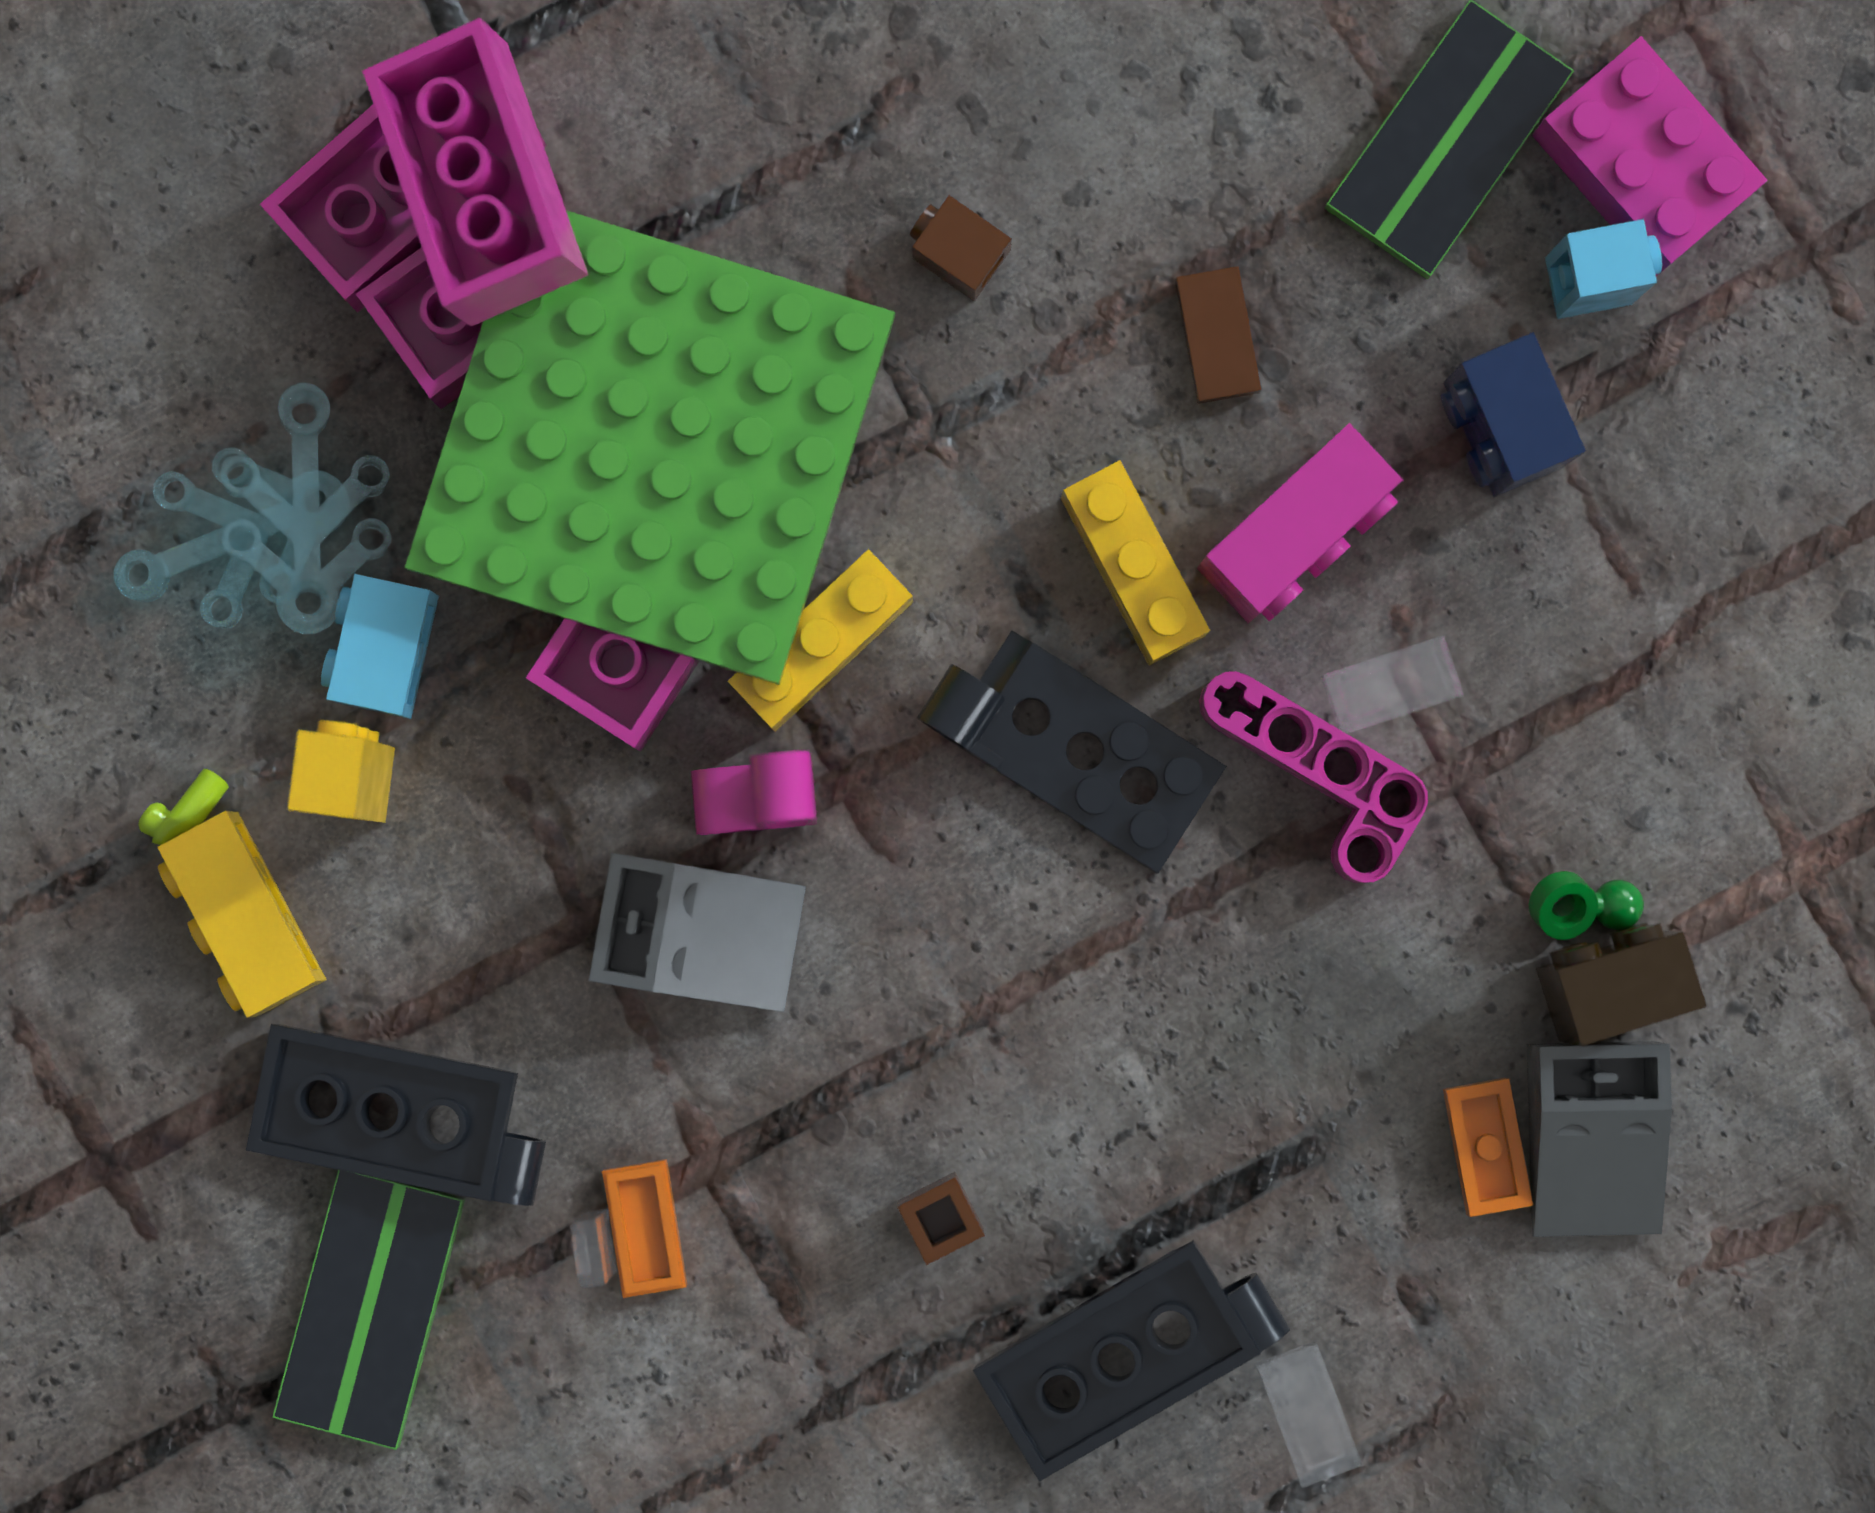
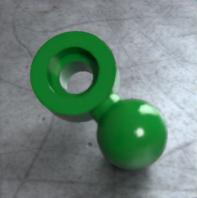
M1569 871L1555 872L1543 878L1535 886L1529 899V913L1532 919L1548 936L1558 940L1571 939L1582 934L1590 927L1595 918L1603 926L1612 930H1622L1631 927L1639 921L1644 910L1642 894L1632 883L1619 879L1611 880L1601 885L1594 892L1579 875Z

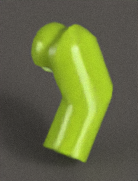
M203 768L171 811L162 803H152L142 814L138 822L139 829L145 835L153 837V844L160 846L203 823L229 786L216 773Z

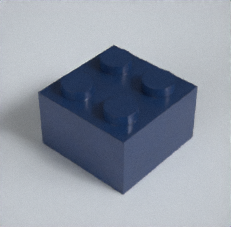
M1534 332L1461 363L1443 382L1447 392L1441 394V402L1447 418L1454 429L1463 427L1473 449L1466 453L1470 470L1480 487L1489 486L1493 497H1497L1562 469L1586 452Z

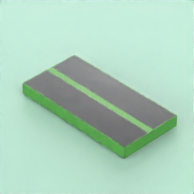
M1469 0L1324 209L1428 280L1574 70L1473 0Z
M338 1170L272 1418L394 1450L400 1447L466 1198L428 1188Z

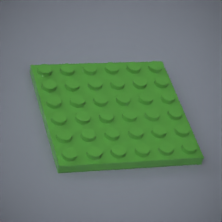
M566 210L588 276L483 321L405 568L409 571L780 685L891 332L895 312Z

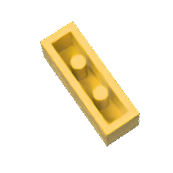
M1121 460L1063 489L1061 500L1148 665L1150 666L1205 637L1210 632V629Z
M868 549L803 610L780 685L738 672L728 680V683L776 732L913 603V595Z
M319 720L317 732L298 730L288 810L386 823L395 747L378 743L379 732L371 731L369 728L358 727L359 725Z
M225 810L157 847L165 861L158 865L160 876L174 898L184 897L194 916L192 920L188 921L190 933L199 949L205 955L213 952L224 975L217 978L218 985L227 1003L235 1012L243 1009L247 1018L260 1016L327 980L238 812Z

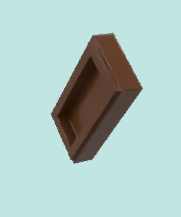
M1239 266L1176 277L1175 285L1197 404L1260 393L1261 384Z

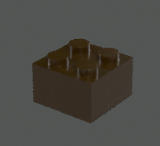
M1641 923L1612 932L1610 935L1613 944L1600 948L1598 942L1587 944L1585 941L1549 952L1552 960L1551 964L1536 968L1560 1042L1584 1046L1707 1007L1684 932L1663 931L1661 923L1651 925Z

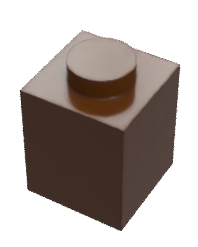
M948 195L939 209L930 204L921 214L909 235L916 240L912 247L913 259L974 302L1011 251L1012 238L950 195Z
M955 1172L898 1200L897 1208L926 1265L985 1236L984 1228Z

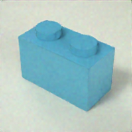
M1644 219L1568 233L1545 257L1557 319L1632 305L1657 283L1655 274H1660L1662 271V256L1658 240L1655 235L1647 236Z
M354 574L352 587L344 586L342 588L336 606L335 623L343 625L338 649L328 650L322 668L321 685L329 687L326 699L344 705L411 719L439 596L431 590Z

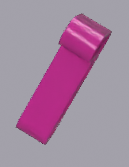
M1233 671L1224 672L1214 677L1204 687L1199 699L1200 712L1204 720L1215 730L1351 809L1352 812L1334 840L1331 849V862L1336 872L1342 878L1353 883L1375 882L1384 878L1393 868L1425 813L1428 804V792L1423 781L1411 771L1246 674ZM1231 687H1237L1242 691L1238 701L1253 712L1260 709L1262 701L1270 705V710L1264 713L1257 721L1253 735L1244 730L1253 720L1238 711L1233 712L1227 718L1218 713L1221 708V701L1214 697L1216 690L1225 693ZM1277 717H1287L1294 720L1301 730L1300 744L1293 752L1278 750L1269 739L1268 730L1270 724ZM1333 749L1347 751L1356 763L1354 778L1346 785L1333 783L1324 771L1325 758ZM1395 781L1402 784L1410 794L1411 804L1409 810L1399 818L1389 816L1380 805L1379 796L1381 790L1388 782ZM1359 836L1370 838L1376 844L1379 854L1375 867L1366 873L1356 871L1347 859L1349 844L1354 838Z
M810 751L750 756V765L691 771L696 835L817 824Z

